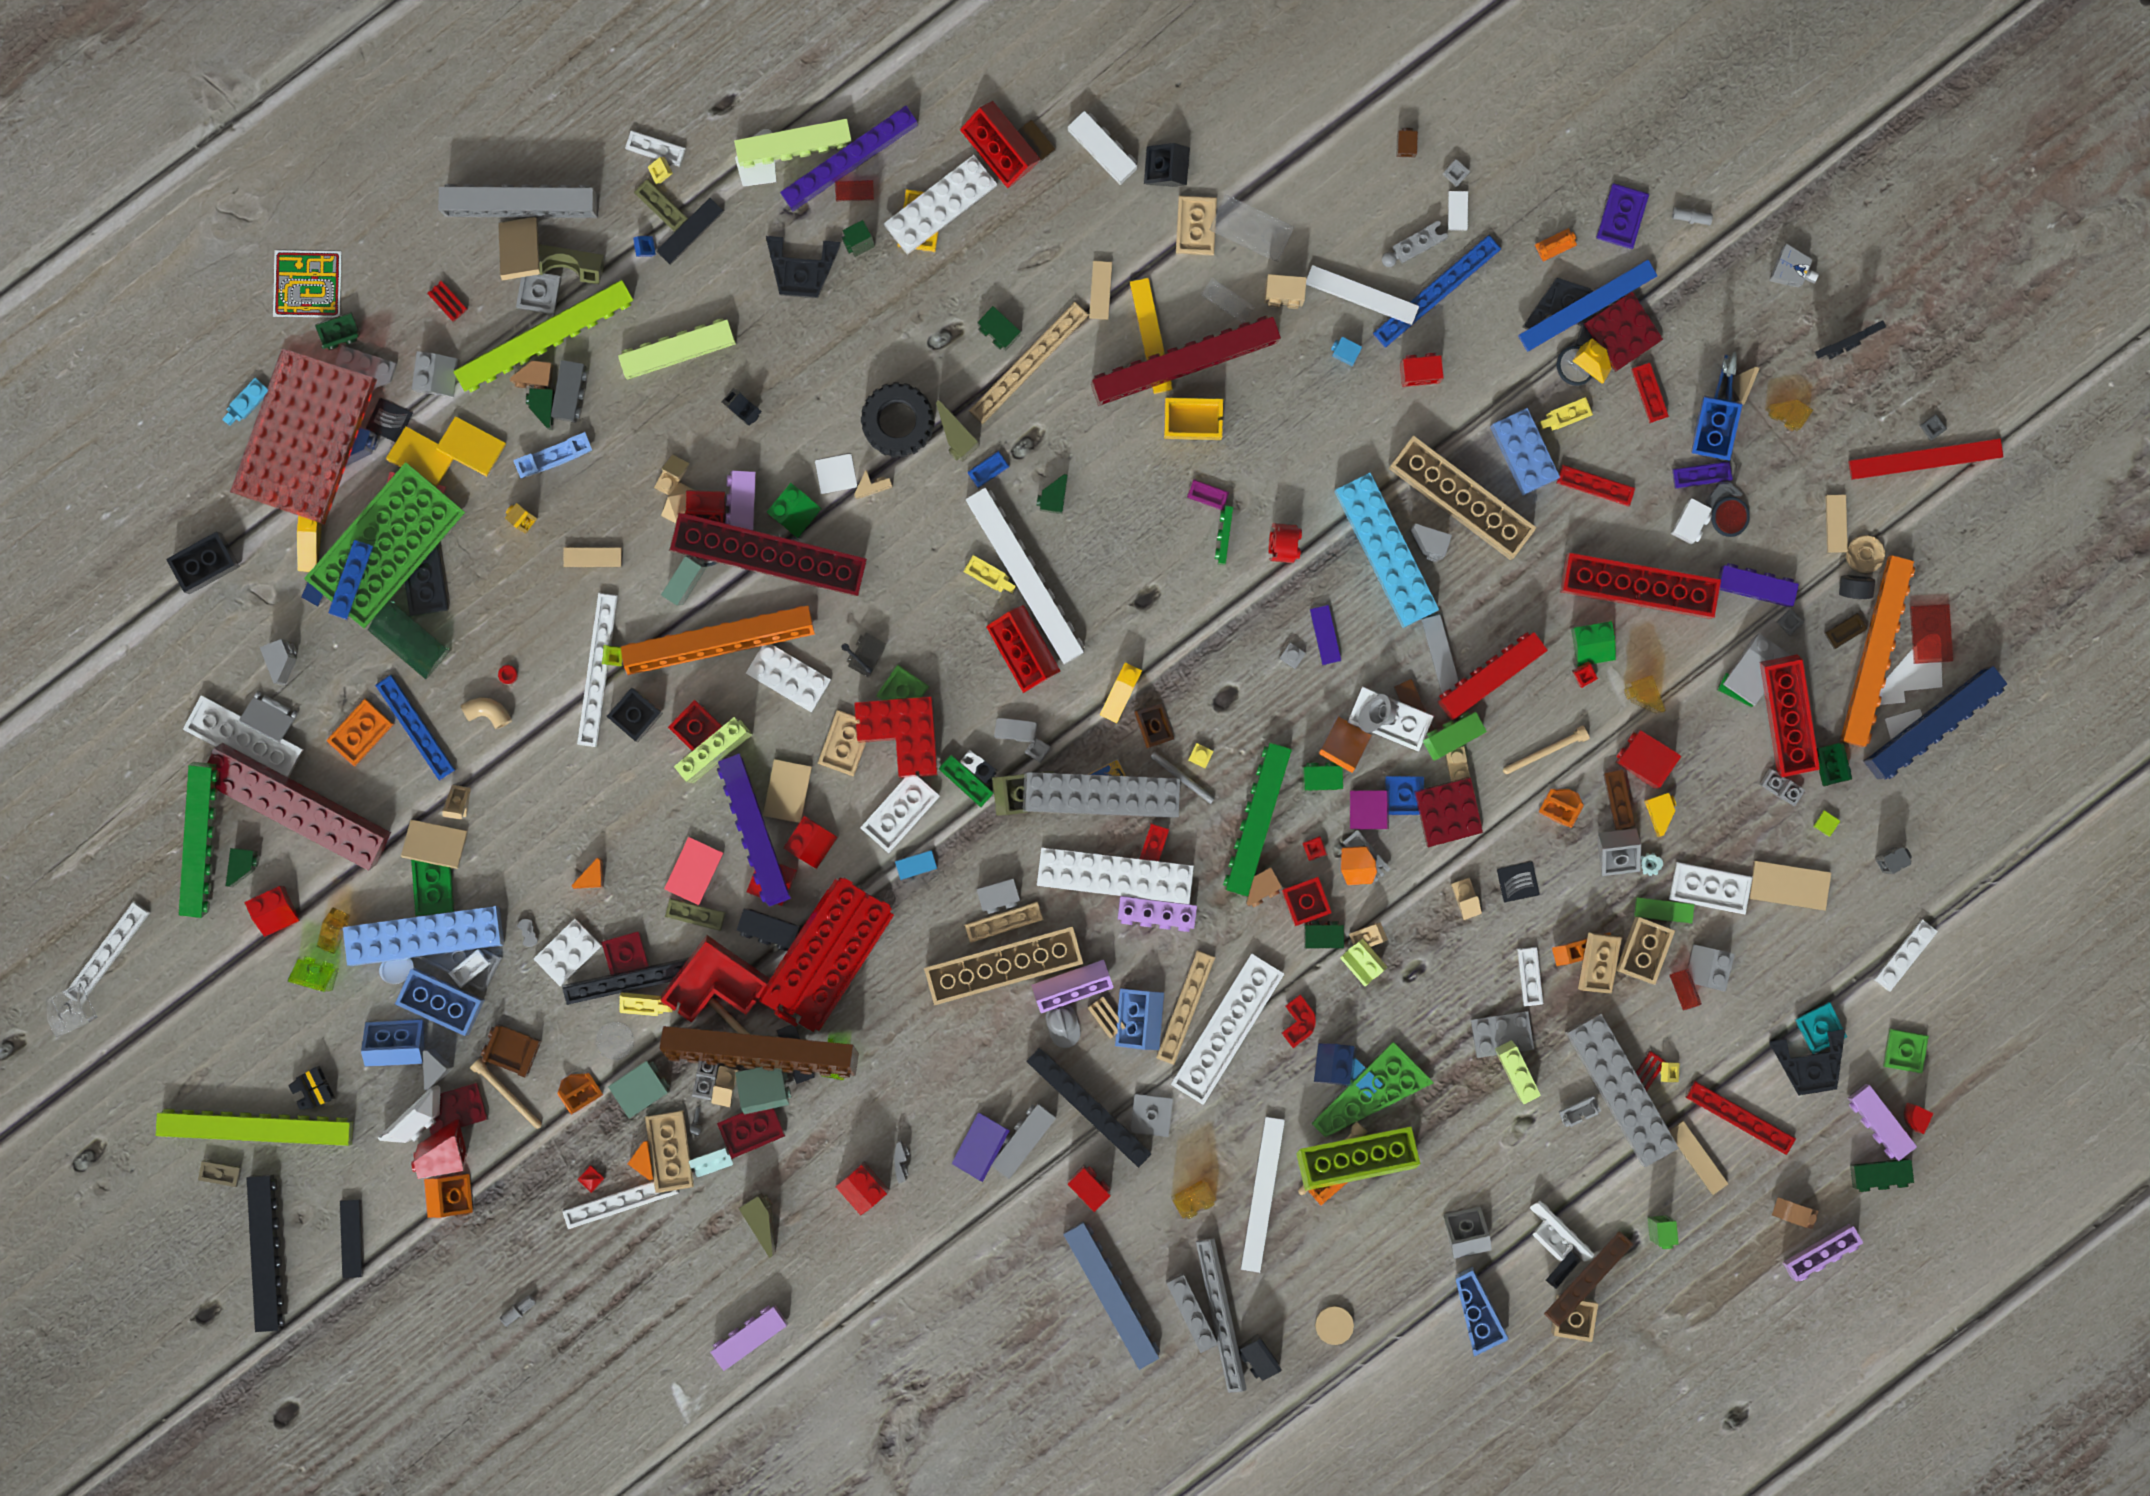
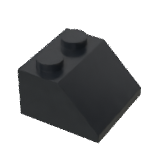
M1177 143L1147 146L1144 184L1169 187L1187 185L1190 147Z
M1258 1334L1239 1347L1241 1351L1239 1353L1240 1357L1245 1363H1250L1252 1366L1250 1371L1256 1379L1260 1377L1264 1381L1282 1371L1280 1364Z

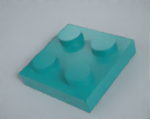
M1830 1002L1794 1019L1812 1054L1830 1046L1827 1031L1843 1029Z

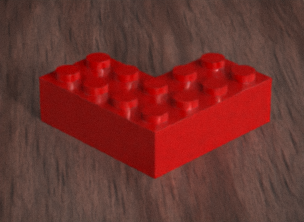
M932 697L854 703L855 718L857 722H860L856 724L857 741L864 743L896 740L899 778L917 777L916 771H919L920 776L938 775Z
M706 935L663 991L660 1001L674 1011L679 1002L678 1014L691 1023L714 993L746 1015L756 1003V999H759L770 978Z

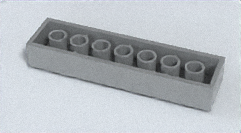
M444 184V187H439L438 210L445 217L598 218V195L589 185H579V188H571V185H560L559 188H552V185H540V188H533V185L528 184L521 185V187H514V185L503 184L502 187H494L492 184H483V187H475L474 184H464L463 187H456L455 184Z
M1026 772L1024 773L1023 812L1176 818L1179 817L1180 779Z
M1597 1013L1565 1031L1641 1165L1647 1167L1677 1150L1679 1147L1602 1014Z

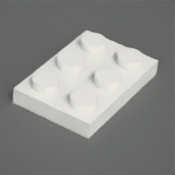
M575 918L534 960L559 986H562L602 945Z

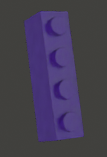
M1730 563L1720 568L1718 579L1721 580V591L1789 608L1794 606L1799 584L1794 583V579L1783 577L1781 580L1775 578L1776 575L1764 573V575L1757 574L1755 569L1746 568L1741 570L1738 569V565Z

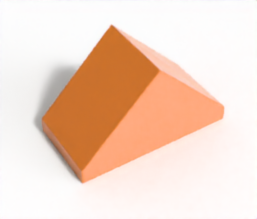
M596 858L572 884V887L574 889L604 887L603 860Z
M645 1140L627 1164L648 1180H653L649 1142Z

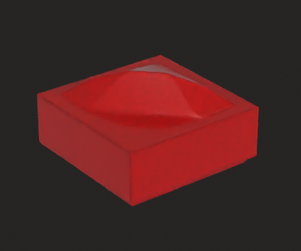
M1589 661L1572 670L1581 688L1598 679Z
M1321 836L1302 843L1309 861L1328 855Z
M590 1165L577 1180L592 1193L605 1177Z

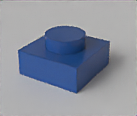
M637 236L633 238L636 257H652L656 255L653 236Z

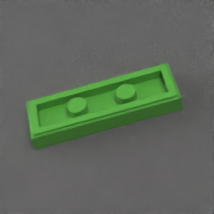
M1636 897L1634 917L1692 924L1694 904Z

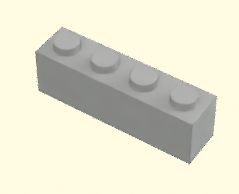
M1039 1103L1036 1106L1033 1104L1026 1112L1027 1118L1017 1123L1014 1127L1016 1132L1013 1136H1007L1003 1143L1004 1148L998 1152L992 1164V1167L1008 1179L1011 1178L1056 1119L1055 1115Z
M1182 1272L1166 1280L1168 1288L1200 1353L1218 1345L1184 1273Z

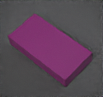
M1193 479L1187 498L1223 510L1229 492Z

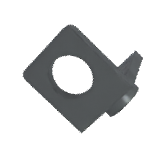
M1720 482L1705 502L1713 509L1719 500L1730 496H1742V493L1732 483ZM1730 500L1723 502L1718 507L1716 513H1720Z

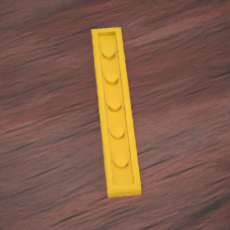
M1149 278L1131 281L1130 287L1147 361L1149 356L1158 353L1162 356L1165 355ZM1171 381L1152 387L1153 394L1171 391Z

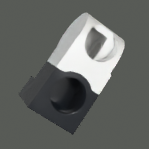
M970 750L960 761L987 785L991 782L992 777H995L998 773L995 768Z

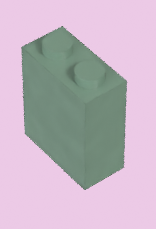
M685 556L661 596L677 606L684 605L708 567L704 564L705 561L693 556Z
M649 1060L608 1086L629 1119L670 1092L668 1090L670 1085L664 1077L661 1079L657 1073L659 1071L657 1065L654 1062L650 1063Z
M763 1067L735 1072L740 1105L744 1114L789 1105L788 1098H792L790 1087H786L785 1080H788L787 1072H783L779 1068H774V1071L764 1070Z

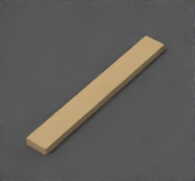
M1074 302L986 392L969 412L983 425L1072 334L1089 314Z

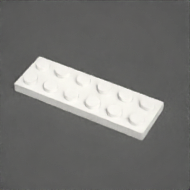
M973 155L886 221L884 226L908 255L997 187V183Z
M202 695L200 696L183 730L215 747L224 743L282 775L290 777L304 749L283 738L280 743L239 722L240 715Z

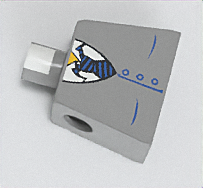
M1785 244L1781 249L1769 281L1800 287L1803 285L1804 280L1815 283L1819 273L1809 269L1812 263L1811 258Z

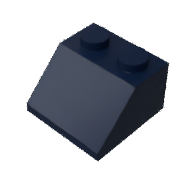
M348 424L336 460L348 466L371 455L373 450H376L378 447V435L369 430Z
M1318 1043L1314 1082L1352 1086L1357 1048L1350 1045Z

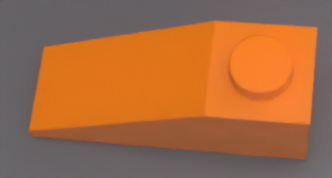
M1587 938L1552 947L1556 966L1582 961L1584 959Z

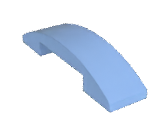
M584 432L567 439V441L534 454L530 453L513 461L520 478H524L578 458L592 451V448Z

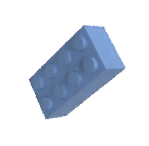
M1528 408L1490 426L1522 496L1560 478Z
M413 968L410 970L395 1004L467 1036L470 1034L485 1000Z

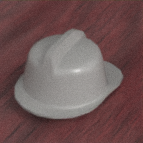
M1378 695L1359 714L1358 721L1361 730L1371 733L1382 725L1391 724L1395 720L1399 706L1394 704L1387 695Z
M1069 1004L1047 1011L1046 1023L1053 1043L1062 1048L1074 1046L1080 1038V1027L1074 1009Z

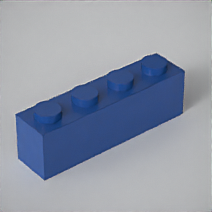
M354 540L328 612L330 615L348 621L371 557L373 546Z

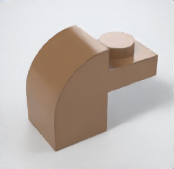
M1778 1197L1772 1216L1813 1229L1819 1211Z

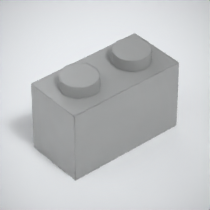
M1014 879L976 889L983 912L987 911L988 914L999 911L998 907L1004 905L1006 909L1017 906V902L1020 901Z

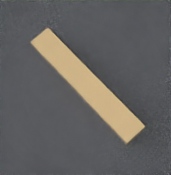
M1197 950L1156 1056L1157 1059L1175 1064L1215 960L1214 956Z

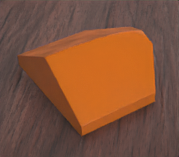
M1550 789L1539 813L1561 825L1572 828L1584 804L1579 794L1570 789Z
M1368 846L1342 848L1341 871L1347 885L1373 883L1377 874V867Z
M590 1073L567 1076L561 1080L557 1092L571 1115L603 1096Z

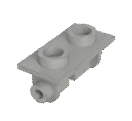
M1593 1095L1560 1110L1559 1113L1563 1124L1566 1127H1572L1582 1122L1580 1116L1584 1115L1587 1120L1599 1115L1598 1113L1601 1112V1109Z

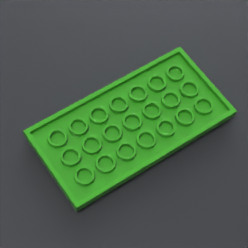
M405 462L304 579L332 602L354 540L373 546L371 557L349 615L350 618L365 629L465 512Z

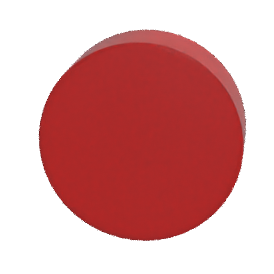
M504 665L498 671V678L504 684H512L518 678V671L511 665Z

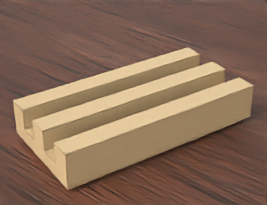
M1101 997L1090 1005L1088 1009L1111 1039L1118 1033V1029L1099 1004L1103 1002L1118 1024L1119 1018L1105 998ZM1094 1007L1098 1008L1100 1013L1112 1027V1029L1114 1030L1112 1033L1108 1030L1106 1025L1094 1011ZM1121 1022V1028L1125 1029L1126 1027Z

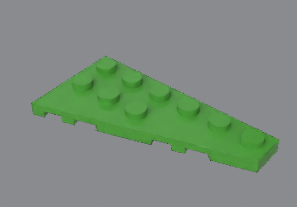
M1392 1042L1353 1082L1352 1086H1348L1311 1124L1324 1137H1327L1434 1082ZM1369 1071L1375 1076L1372 1080V1086L1377 1091L1374 1094L1369 1089L1361 1090L1356 1086ZM1376 1078L1383 1084L1379 1089L1374 1085ZM1363 1091H1369L1372 1096L1369 1098Z

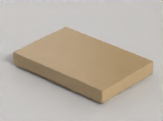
M1179 196L1176 254L1214 256L1217 197Z
M840 710L836 711L818 761L820 765L853 777L866 742L859 743L857 741L856 724L860 722L856 721L854 715Z
M774 759L763 816L797 823L801 822L812 770L811 766Z
M410 820L401 857L458 869L468 833L464 830Z
M1588 932L1578 986L1579 990L1612 994L1622 937Z

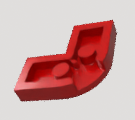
M1298 995L1285 1005L1296 1020L1295 1023L1281 1032L1292 1048H1295L1313 1033L1316 1024L1314 1012L1301 995Z

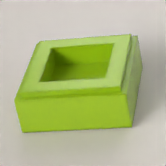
M604 645L602 664L622 666L621 647Z
M1823 810L1813 827L1830 837L1840 823V820Z

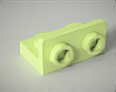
M1363 938L1340 957L1364 986L1368 985L1388 968Z

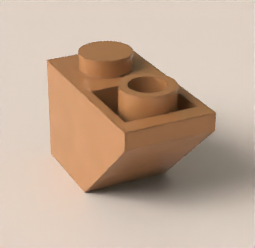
M531 361L511 376L510 381L518 388H526L527 385L534 386V389L551 388L554 365L547 362Z
M1271 867L1254 876L1246 900L1247 906L1252 905L1254 908L1263 903L1262 899L1269 896L1272 898L1280 893L1279 889L1282 886Z

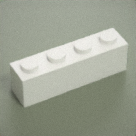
M1084 111L1068 126V131L1121 185L1137 170V161L1132 155L1129 154L1127 156L1122 151L1124 149L1117 140L1114 142L1109 137L1111 134L1105 127L1100 128L1096 124L1097 119L1091 113L1087 114Z

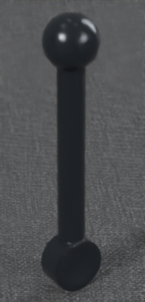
M842 644V650L847 651L865 668L866 673L872 672V667L867 666L850 650L848 644Z

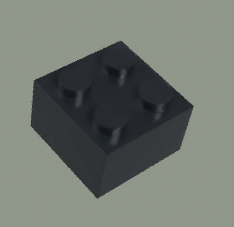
M631 687L606 717L635 742H639L663 713Z

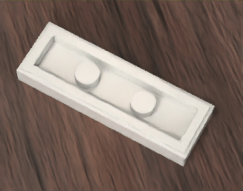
M633 130L630 132L625 147L626 150L654 159L665 157L669 164L678 167L681 166L686 151L684 147Z
M1537 947L1519 948L1517 953L1523 1006L1543 1004Z

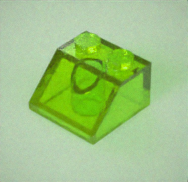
M305 956L304 959L300 958L297 960L287 982L322 992L333 991L339 968H335L333 963L323 961V964L315 962V958Z

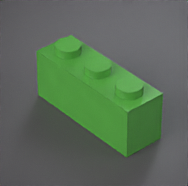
M1466 712L1458 717L1459 721L1456 723L1452 720L1442 725L1443 730L1438 732L1435 729L1427 734L1428 738L1423 740V743L1433 761L1487 732L1476 712L1472 714Z
M1667 1215L1647 1217L1650 1241L1662 1247V1249L1674 1248L1673 1245H1679L1677 1223L1674 1219Z

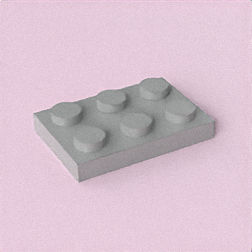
M1528 1011L1471 1019L1476 1058L1497 1055L1495 1048L1511 1040L1518 1047L1519 1052L1534 1049Z

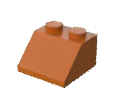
M469 1174L424 1179L427 1218H442L473 1212Z

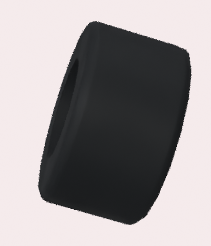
M1843 575L1840 579L1839 595L1853 599H1872L1874 597L1875 579L1859 575Z

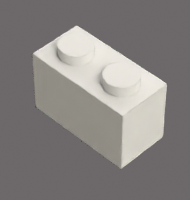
M1692 498L1689 499L1671 534L1689 544H1693L1695 541L1698 542L1703 534L1701 531L1703 525H1707L1712 517L1710 514L1712 509Z

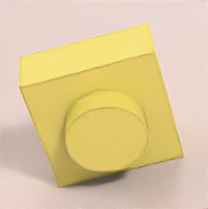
M659 157L648 166L656 184L662 183L673 174L665 157Z
M1196 743L1188 761L1206 768L1214 751Z
M1662 1062L1661 1082H1679L1680 1063Z

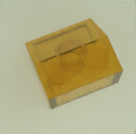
M1653 675L1625 684L1624 694L1627 700L1630 699L1631 703L1655 714L1666 711Z
M1205 1178L1171 1196L1183 1219L1185 1217L1187 1219L1193 1218L1198 1214V1210L1202 1208L1207 1210L1214 1206V1201H1216Z

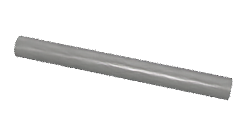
M1156 751L1153 752L1150 756L1153 760L1180 779V781L1211 804L1215 798Z

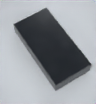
M1570 1251L1546 1281L1557 1289L1581 1260Z

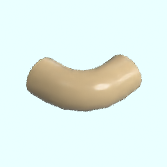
M479 697L460 705L469 722L477 717L485 716L490 719L495 729H500L512 722L509 713L503 705L492 698Z

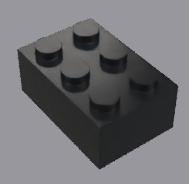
M217 531L166 559L183 592L187 594H192L240 567L223 534Z
M744 908L736 931L740 932V936L749 939L754 936L759 938L758 942L771 945L772 942L777 944L776 948L788 951L802 926Z

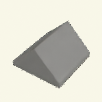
M435 1049L423 1051L424 1090L438 1085L453 1068Z

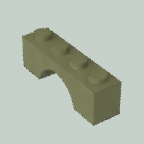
M539 244L540 274L538 275H543L552 268L565 267L576 272L581 282L599 284L604 270V255Z

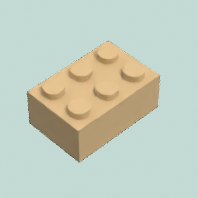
M1635 917L1616 971L1655 985L1675 930L1640 917Z

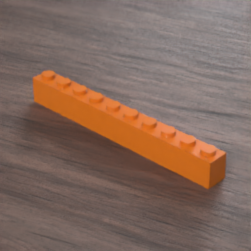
M1893 555L1887 557L1840 742L1866 747L1871 741V726H1874L1877 718L1875 710L1881 703L1880 691L1881 688L1885 687V672L1889 670L1891 665L1890 653L1894 651L1896 641L1894 640L1895 633H1898L1900 630V614L1903 615L1906 604L1904 599L1910 592L1909 580L1915 573L1914 561Z
M798 606L795 609L779 610L772 614H761L757 617L743 618L731 623L724 622L717 626H706L698 630L684 631L676 635H666L662 638L647 639L644 642L629 643L621 646V653L626 673L631 675L815 635L809 606Z

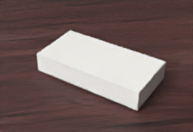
M1449 191L1448 230L1467 231L1468 191Z
M477 949L448 974L462 988L488 967L491 962L480 949Z

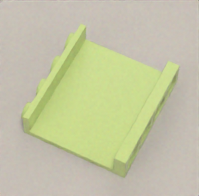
M734 717L674 767L686 782L695 783L717 765L718 761L723 760L753 734L741 720L737 721Z

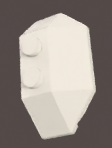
M436 1085L428 1089L378 1139L380 1141L402 1143L418 1140L423 1135L421 1132L425 1128L429 1129L436 1123L435 1119L440 1115V1087Z

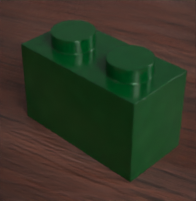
M994 306L977 322L979 332L985 337L989 335L993 339L992 343L999 350L1003 348L1006 351L1021 335V331Z
M1309 921L1308 925H1304V948H1344V925H1339V921H1327L1328 925H1320V921Z

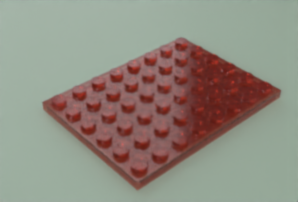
M282 348L268 386V392L265 394L230 492L325 525L377 379Z

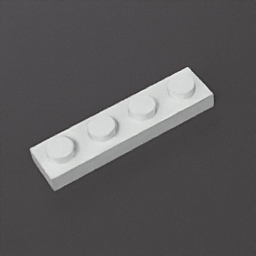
M1921 919L1874 980L1887 991H1891L1938 931Z

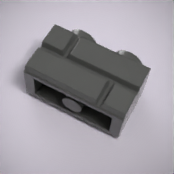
M1893 847L1887 850L1886 853L1875 857L1878 866L1884 874H1895L1901 868L1911 865L1912 862L1910 851L1902 847Z

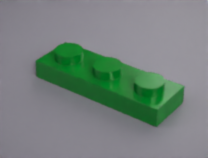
M1225 506V511L1221 510L1220 522H1223L1222 529H1218L1217 540L1220 541V548H1216L1215 559L1218 560V565L1226 564L1233 507Z
M952 755L939 768L946 777L979 807H982L994 794Z

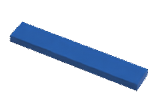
M393 675L376 684L375 686L437 779L440 781L454 772L456 769Z

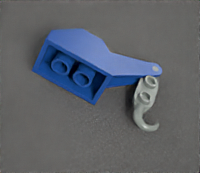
M1733 352L1732 356L1724 355L1714 397L1705 395L1703 397L1694 431L1691 450L1693 454L1730 461L1743 405L1742 402L1732 401L1733 374L1735 375L1737 367L1736 352ZM1725 373L1727 376L1725 399L1717 397Z

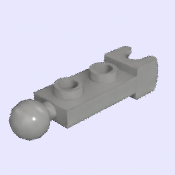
M1436 221L1427 228L1392 247L1395 251L1394 253L1387 252L1382 256L1383 265L1392 267L1396 264L1397 259L1403 264L1445 241L1448 238L1446 233L1438 235L1435 232L1441 222Z

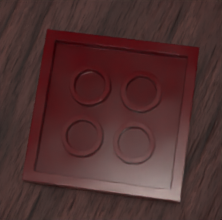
M1630 292L1584 323L1593 339L1607 350L1610 364L1615 372L1663 340L1633 292Z
M1470 777L1414 791L1428 848L1483 833Z

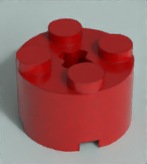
M1273 523L1272 527L1275 529L1269 535L1268 554H1272L1269 560L1273 562L1294 563L1296 559H1300L1301 549L1298 548V540L1302 538V529L1298 528L1297 525Z

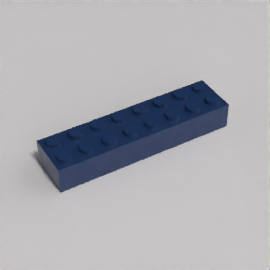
M1994 666L1981 669L1863 762L1877 779L1886 780L1887 778H1893L1899 773L1897 771L1903 766L1905 768L1914 761L1912 759L1914 756L1924 754L1929 750L1927 746L1941 741L1944 738V733L1952 732L1959 726L1958 722L1969 719L1975 714L1974 710L1986 706L1990 702L1989 698L1997 697L2005 691L2003 687L2007 685V682Z

